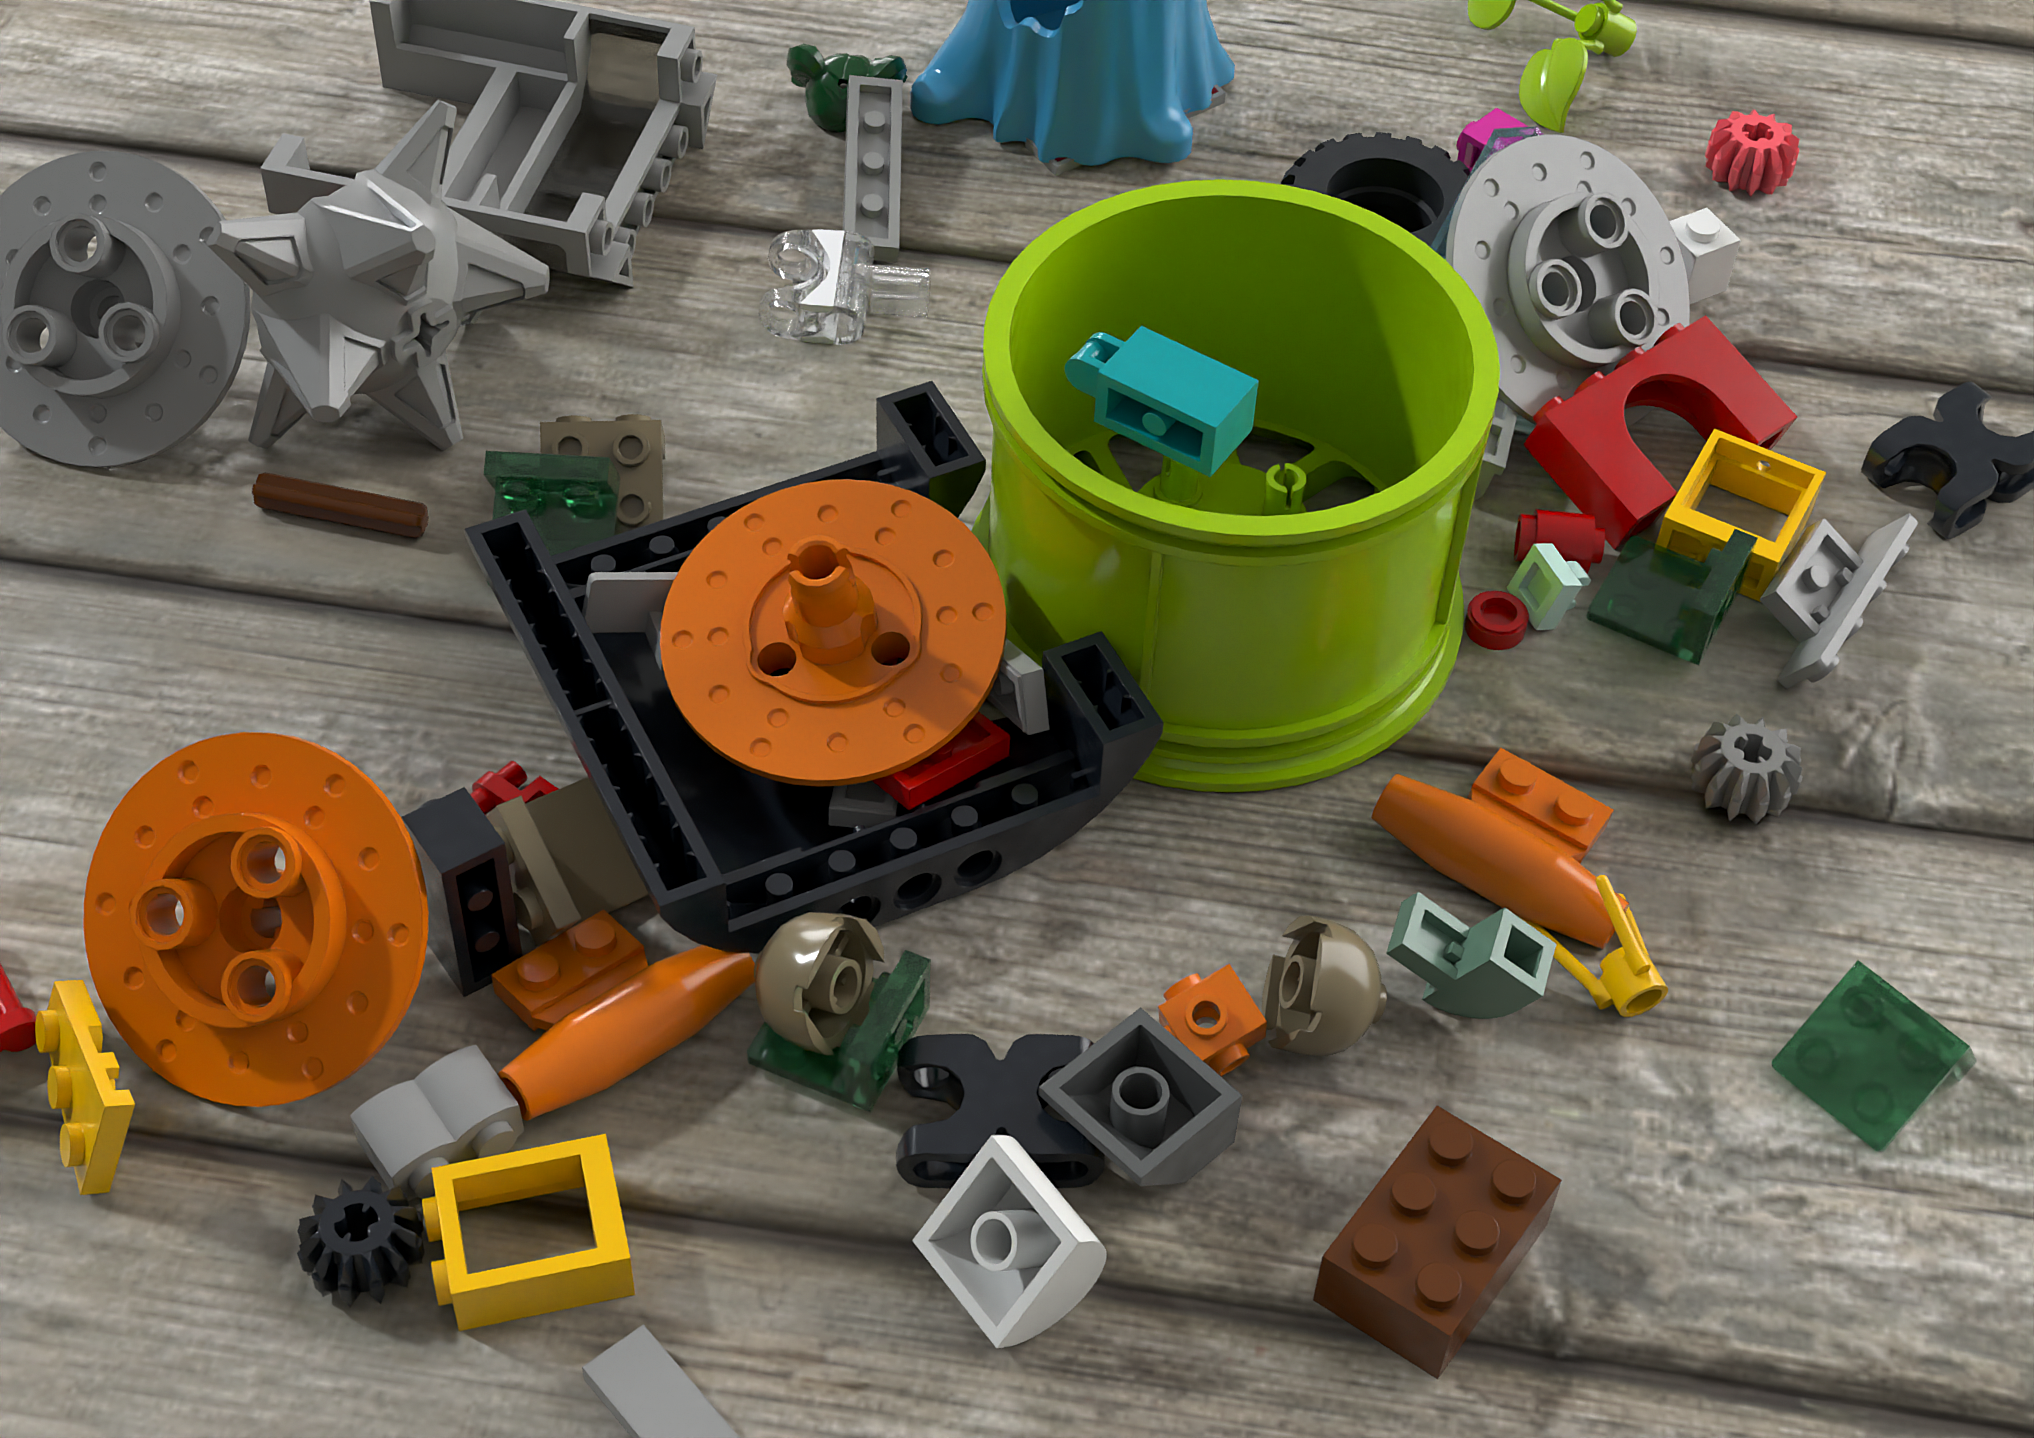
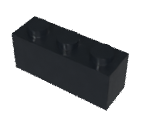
M463 787L442 798L427 801L417 810L401 818L413 840L425 880L429 911L427 944L463 997H466L492 984L491 974L519 959L523 954L505 842L467 789Z

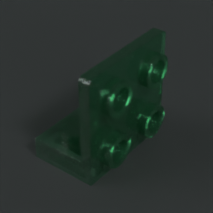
M486 451L484 476L495 490L492 520L526 509L550 556L615 535L620 475L610 457Z
M1734 529L1724 549L1719 550L1713 547L1705 563L1638 536H1631L1589 605L1586 617L1589 621L1699 666L1743 586L1758 538Z
M905 950L892 974L884 971L878 979L872 977V982H875L869 1000L870 1012L862 1026L855 1023L850 1026L844 1036L841 1047L832 1049L835 1055H824L802 1049L783 1039L764 1022L747 1050L748 1063L871 1112L897 1066V1055L900 1048L906 1041L913 1038L930 1008L931 959Z
M1857 960L1772 1060V1067L1873 1150L1883 1152L1949 1075L1960 1082L1977 1060L1967 1043Z

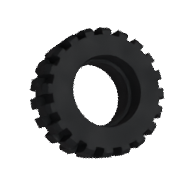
M1376 132L1374 137H1363L1362 133L1347 134L1343 141L1336 142L1332 138L1320 143L1315 148V152L1308 150L1297 159L1281 180L1282 185L1322 193L1374 212L1399 225L1426 243L1446 260V244L1450 221L1459 196L1472 173L1460 160L1455 162L1450 160L1449 153L1436 145L1433 148L1422 145L1421 139L1407 136L1403 140L1392 138V133Z

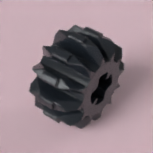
M372 1175L361 1190L353 1191L352 1187L341 1179L338 1188L339 1196L331 1199L315 1195L312 1205L314 1215L299 1219L300 1225L297 1231L301 1242L299 1245L300 1250L297 1252L302 1271L307 1272L308 1276H312L315 1289L323 1297L339 1290L341 1300L351 1307L361 1292H370L371 1297L381 1304L385 1295V1285L391 1283L408 1288L409 1279L411 1278L409 1266L423 1263L422 1258L425 1250L421 1238L424 1231L422 1217L415 1207H409L407 1195L401 1190L400 1186L383 1192L381 1183Z

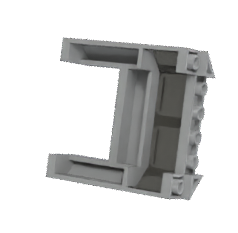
M369 0L383 87L474 105L449 149L442 184V200L446 206L549 266L551 271L634 287L631 259L635 250L636 236L641 226L647 227L653 214L654 201L659 192L664 193L667 190L671 178V168L676 158L682 159L684 157L687 146L699 149L704 148L717 74L702 71L703 55L700 50H696L695 27L555 0ZM284 133L260 168L268 210L274 214L296 213L310 199L329 196L347 184L354 182L352 178L311 171L304 137Z

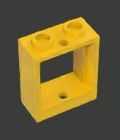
M1714 429L1663 518L1651 558L1761 602L1759 599L1794 548L1812 514L1826 472ZM1760 460L1768 462L1770 466L1762 465ZM1711 484L1789 515L1776 541L1772 542L1695 511L1709 485Z
M606 1134L431 1168L436 1196L422 1199L423 1213L429 1243L442 1240L445 1259L431 1262L438 1306L453 1303L459 1331L635 1295L631 1258ZM585 1187L596 1245L595 1249L468 1274L459 1211Z

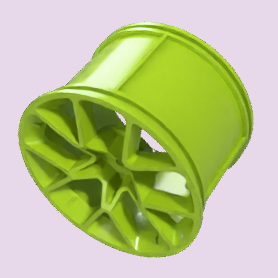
M1215 179L1174 182L1136 189L1098 201L1076 211L1048 228L1033 240L1011 263L999 281L989 303L983 339L982 384L985 404L993 425L991 491L983 509L975 520L971 532L983 545L997 570L1004 594L1007 614V639L1042 668L1043 651L1102 631L1164 722L1163 733L1133 779L1194 791L1234 793L1272 790L1326 778L1359 765L1387 749L1421 720L1444 690L1455 666L1463 635L1465 610L1459 567L1484 450L1494 417L1500 380L1498 347L1491 324L1481 303L1465 280L1444 258L1426 243L1399 225L1367 209L1322 193L1282 184ZM1140 326L1146 327L1259 380L1253 428L1249 434L1282 441L1309 450L1311 453L1292 464L1285 463L1282 470L1279 464H1276L1265 473L1258 469L1241 465L1235 449L1211 477L1163 455L1161 474L1152 478L1138 492H1135L1108 447L1109 441L1124 438L1125 436L1094 422L1096 398L1078 390L1069 382L1064 370L1065 364L1085 345L1086 341L1094 333H1107L1126 342ZM1344 477H1359L1374 486V495L1334 508L1307 512L1303 504L1310 497Z

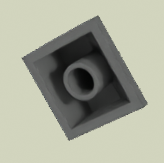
M1141 1007L1039 1086L1038 1094L1139 1186L1186 1183L1235 1142L1242 1101L1241 1093Z

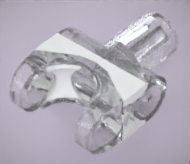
M824 229L786 231L777 235L770 243L767 260L769 267L776 275L784 279L793 280L795 284L785 285L784 288H775L766 292L761 298L758 317L760 323L768 332L781 338L809 343L850 344L857 341L863 335L867 314L928 318L931 269L873 265L875 256L874 246L867 237L860 233ZM785 249H795L801 251L807 258L798 262H790L784 260L779 253ZM774 307L789 308L797 316L793 319H781L774 316L770 309Z

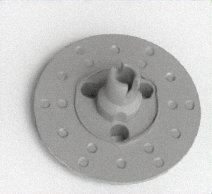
M1559 134L1538 135L1517 141L1495 152L1472 174L1459 196L1450 221L1446 244V261L1465 280L1484 309L1498 347L1500 363L1498 397L1508 407L1518 412L1521 417L1537 425L1533 420L1534 415L1554 397L1561 396L1564 401L1574 395L1578 386L1592 374L1601 371L1605 376L1614 371L1618 362L1637 347H1642L1645 352L1654 347L1656 340L1677 323H1681L1684 327L1689 326L1690 300L1688 280L1675 233L1655 196L1635 172L1619 158L1589 141ZM1635 406L1624 409L1626 427L1635 424L1655 407Z
M90 151L60 157L42 164L23 175L0 195V427L23 446L50 459L78 466L101 468L125 466L153 458L177 446L206 422L222 402L240 368L246 349L250 328V287L206 245L217 222L225 221L226 219L212 200L192 181L159 162L138 155L118 151ZM96 236V251L92 257L88 258V244ZM47 327L49 332L46 346L41 349L40 336Z

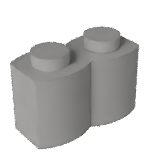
M477 1045L468 1046L444 1056L427 1067L414 1080L397 1084L378 1093L350 1115L358 1143L388 1188L392 1189L400 1186L401 1190L407 1195L408 1201L417 1197L427 1198L435 1195L431 1168L507 1153L515 1144L517 1137L525 1131L519 1104Z

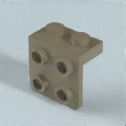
M628 414L616 417V421H592L591 418L586 416L571 415L558 417L556 422H540L542 533L548 541H599L664 520L662 459H665V434L661 420H651V417L646 415Z
M589 777L526 804L522 796H518L497 805L487 816L490 823L505 842L516 916L522 926L529 930L537 947L603 909L610 914L648 895Z

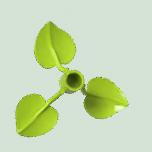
M1468 0L1469 19L1475 26L1481 29H1495L1510 16L1516 0ZM1528 0L1575 22V30L1581 39L1578 40L1570 37L1555 39L1551 50L1542 49L1536 52L1528 61L1523 71L1519 85L1520 102L1527 115L1539 125L1558 133H1564L1569 108L1580 89L1588 64L1587 50H1591L1596 54L1605 52L1613 57L1623 55L1633 44L1637 33L1636 22L1620 13L1623 4L1616 0H1602L1604 3L1587 4L1579 12H1575L1552 0Z

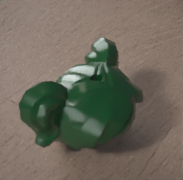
M808 44L791 47L787 54L786 65L792 76L791 82L798 87L805 88V102L809 117L812 118L815 124L836 133L846 131L849 75L903 80V83H905L908 77L906 75L907 67L904 59L900 56L889 55L883 58H875L873 61L863 55L836 53L824 59L816 46ZM843 83L847 84L843 89L839 87Z

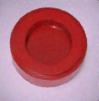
M1503 591L1482 592L1476 595L1468 605L1464 623L1465 631L1469 638L1481 647L1490 650H1507L1517 646L1523 640L1529 613L1524 603L1512 594Z

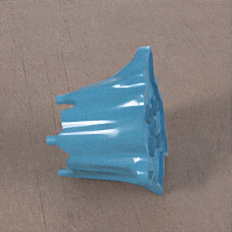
M968 0L962 17L924 72L913 83L910 91V109L913 116L928 124H944L966 118L987 120L994 125L993 139L995 142H1026V138L1035 143L1038 148V158L1043 163H1049V160L1058 157L1071 158L1076 163L1090 166L1102 165L1122 157H1136L1159 163H1174L1187 158L1192 149L1193 127L1185 114L1209 108L1212 103L1210 99L1212 98L1211 91L1216 84L1221 87L1234 79L1235 64L1219 42L1206 0Z

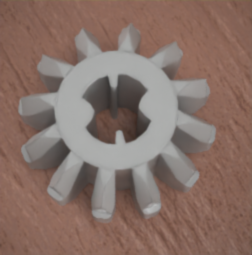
M1737 713L1728 724L1714 721L1712 726L1706 731L1705 736L1701 737L1700 743L1695 745L1691 757V762L1693 763L1691 768L1693 771L1691 776L1693 781L1692 790L1705 794L1706 809L1719 806L1725 808L1729 822L1739 813L1746 814L1755 824L1766 813L1779 817L1782 810L1787 807L1789 800L1792 799L1793 794H1797L1803 778L1800 775L1803 769L1800 766L1801 747L1787 743V729L1775 731L1767 729L1763 717L1755 724H1748Z

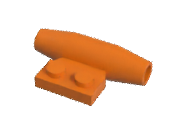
M1503 748L1498 750L1474 781L1467 798L1400 774H1395L1383 790L1371 818L1433 869L1498 906L1505 907L1526 921L1600 949L1606 947L1615 933V928L1595 882L1597 877L1580 864L1607 827L1614 809ZM1615 892L1624 913H1626L1629 902Z
M603 909L491 974L494 993L533 1031L538 1028L546 1030L536 1041L499 1071L498 1076L519 1104L522 1119L526 1121L604 1091L696 1035L755 982V963L749 952H726L700 945L648 966L644 945Z

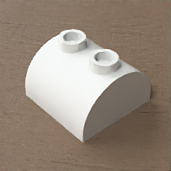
M1007 1135L990 1136L912 1240L996 1348L1009 1347L1027 1341L1063 1318L1084 1298L1095 1284L1104 1268L1107 1255L1103 1244L1013 1137Z

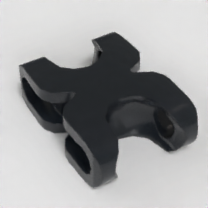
M1966 382L1938 398L1933 413L1935 420L1924 416H1908L1882 432L1871 443L1864 459L1861 473L1881 488H1887L1902 482L1920 483L1933 490L1937 494L1933 518L1927 524L1946 539H1952L1982 521L1987 507L1985 499L1997 503H2011L2034 488V431L2013 437L1999 435L1987 429L1982 422L1985 405L1992 396L1975 383Z
M973 1034L922 1035L906 1041L897 1055V1073L903 1088L913 1097L945 1102L957 1112L946 1120L914 1125L903 1134L896 1151V1167L900 1176L913 1186L951 1189L991 1135H1007L1013 1137L1021 1145L1056 1189L1077 1188L1092 1184L1104 1171L1105 1154L1069 1122L1056 1120L1043 1109L1049 1104L1038 1094L1039 1086L1094 1043L1090 1039L1075 1035L1028 1034L1015 1040L1005 1058L998 1060L987 1042Z

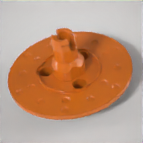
M852 479L823 480L792 486L763 496L724 519L701 540L681 566L665 602L660 630L661 661L665 678L676 706L698 737L716 753L751 773L771 780L805 786H843L886 777L906 769L943 747L968 724L986 700L998 676L1006 645L1007 614L1001 582L989 554L970 529L951 512L926 497L894 485ZM889 659H905L898 665H882L885 661ZM782 668L792 669L782 676H770L771 673Z
M240 732L201 740L178 750L155 765L126 793L108 820L92 857L84 897L83 928L89 968L98 996L109 1019L134 1053L167 1081L193 1095L228 1105L262 1107L286 1104L327 1091L350 1078L385 1046L405 1016L419 984L428 941L429 911L423 871L413 840L392 803L367 775L342 756L314 742L277 733ZM279 847L285 856L284 870L278 869L275 866V855ZM178 900L184 912L181 926L176 919L175 913ZM268 971L273 975L276 984L273 998L269 996L265 986Z

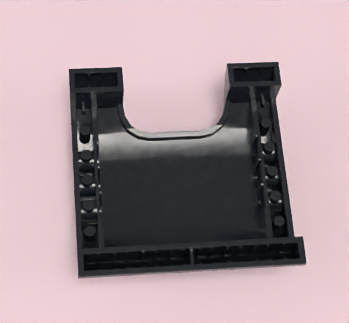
M933 381L876 398L877 451L562 553L550 556L526 509L465 528L466 540L660 917L673 930L697 944L726 952L760 954L780 926L797 916L809 912L845 914L865 919L873 927H877L999 880L1041 858L1072 837L1101 813L1130 783L1150 756L1163 733L1164 722L1103 632L1100 631L1043 651L1042 668L1050 730L1027 735L1008 717L991 720L1010 735L1008 757L910 810L900 804L898 817L869 828H866L864 825H858L855 828L829 825V806L834 786L794 785L759 776L731 763L698 737L676 706L668 687L664 670H660L645 632H591L582 615L587 581L591 573L679 572L693 549L724 519L751 502L785 488L823 480L852 479L874 481L915 492L942 506L958 518L974 495L986 471V459ZM898 658L896 665L903 662L905 659ZM779 669L771 673L770 676H782L792 669Z

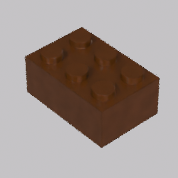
M1437 1105L1323 1254L1313 1301L1434 1378L1439 1379L1547 1226L1562 1180Z

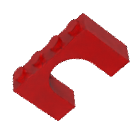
M1705 315L1687 327H1684L1681 323L1673 325L1656 340L1654 347L1646 352L1642 347L1635 348L1624 356L1615 366L1614 371L1605 376L1601 371L1592 374L1578 386L1574 395L1564 401L1561 396H1556L1548 401L1534 415L1533 420L1537 425L1523 445L1583 514L1595 516V527L1605 528V540L1615 550L1654 525L1678 493L1632 440L1626 427L1624 409L1635 406L1659 407L1685 419L1698 431L1706 442L1713 430L1717 429L1768 450H1771L1797 419V416Z

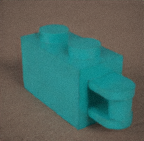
M1140 326L1126 342L1107 333H1094L1086 341L1085 345L1066 362L1064 367L1067 379L1075 388L1096 398L1094 422L1208 477H1211L1253 428L1259 380L1143 326Z

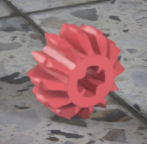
M1755 109L1749 115L1732 111L1728 119H1719L1716 127L1711 132L1705 153L1707 158L1705 166L1713 171V181L1727 182L1729 184V191L1742 189L1749 196H1752L1756 190H1760L1765 194L1772 195L1776 187L1786 186L1788 179L1793 175L1799 154L1798 145L1800 139L1792 134L1791 124L1777 123L1775 114L1765 117L1759 115Z

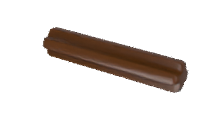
M267 472L258 475L256 483L253 484L252 488L254 504L259 508L411 538L422 537L428 526V508L421 502Z

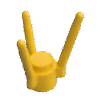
M1599 875L1595 882L1623 947L1612 951L1601 961L1600 968L1603 973L1600 979H1597L1544 927L1522 919L1556 943L1553 957L1589 991L1600 1010L1614 1004L1621 1016L1633 1017L1650 1010L1667 995L1668 987L1649 957L1632 911L1628 907L1626 913H1624L1607 876ZM1617 893V894H1619L1622 898H1624V899L1626 900V898H1625V896H1624L1623 894Z

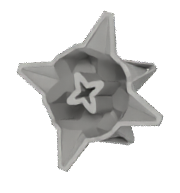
M437 100L375 169L358 172L354 182L347 184L329 196L310 199L296 213L217 222L206 245L253 290L251 312L257 323L259 340L262 347L259 351L267 360L248 439L250 443L257 447L269 448L307 412L315 421L322 423L334 422L351 406L350 397L353 394H366L442 451L463 439L446 348L456 336L459 327L476 323L482 310L547 293L550 275L549 266L448 208L443 202L442 184L457 111L455 106Z

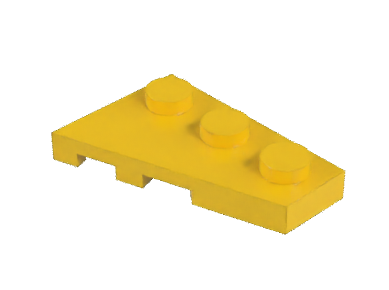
M54 981L47 1010H41L37 1013L35 1035L39 1052L49 1053L52 1064L47 1079L50 1106L52 1109H61L64 1124L60 1131L62 1163L64 1167H74L80 1195L109 1193L135 1103L129 1089L116 1090L115 1079L119 1076V1065L113 1052L102 1053V1024L84 981Z

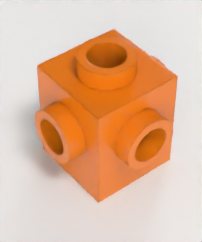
M1230 963L1203 980L1198 973L1183 978L1164 993L1163 996L1166 1002L1158 1006L1160 1024L1220 1076L1233 1071L1250 1057L1247 1048L1266 1037L1267 1021ZM1202 1023H1211L1215 1026L1211 1028H1202L1198 1025Z

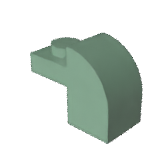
M1417 892L1401 902L1386 954L1427 982L1422 998L1426 1003L1454 1015L1489 1019L1512 1014L1543 997L1556 943L1505 907L1470 928L1420 892Z

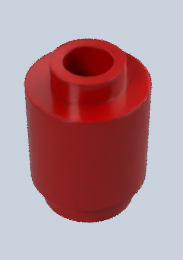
M1535 509L1533 515L1520 514L1515 533L1514 561L1523 562L1533 544L1553 543L1566 562H1578L1588 574L1591 563L1601 564L1605 547V528L1595 527V516L1590 514Z

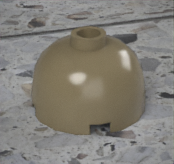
M813 912L797 916L780 926L758 955L754 966L756 998L764 1021L786 1041L802 1049L824 1055H835L832 1051L835 1047L849 1049L857 1044L871 1024L881 999L883 984L872 982L873 960L884 962V948L877 929L865 919L845 914Z
M1299 916L1287 927L1282 935L1283 937L1294 939L1286 957L1273 954L1267 970L1262 994L1261 1013L1267 1021L1266 1029L1272 1030L1276 1027L1277 1037L1269 1040L1268 1043L1272 1048L1296 1054L1329 1056L1344 1052L1365 1035L1371 1024L1377 1023L1385 1010L1387 990L1385 985L1381 983L1379 964L1374 951L1354 930L1322 918Z

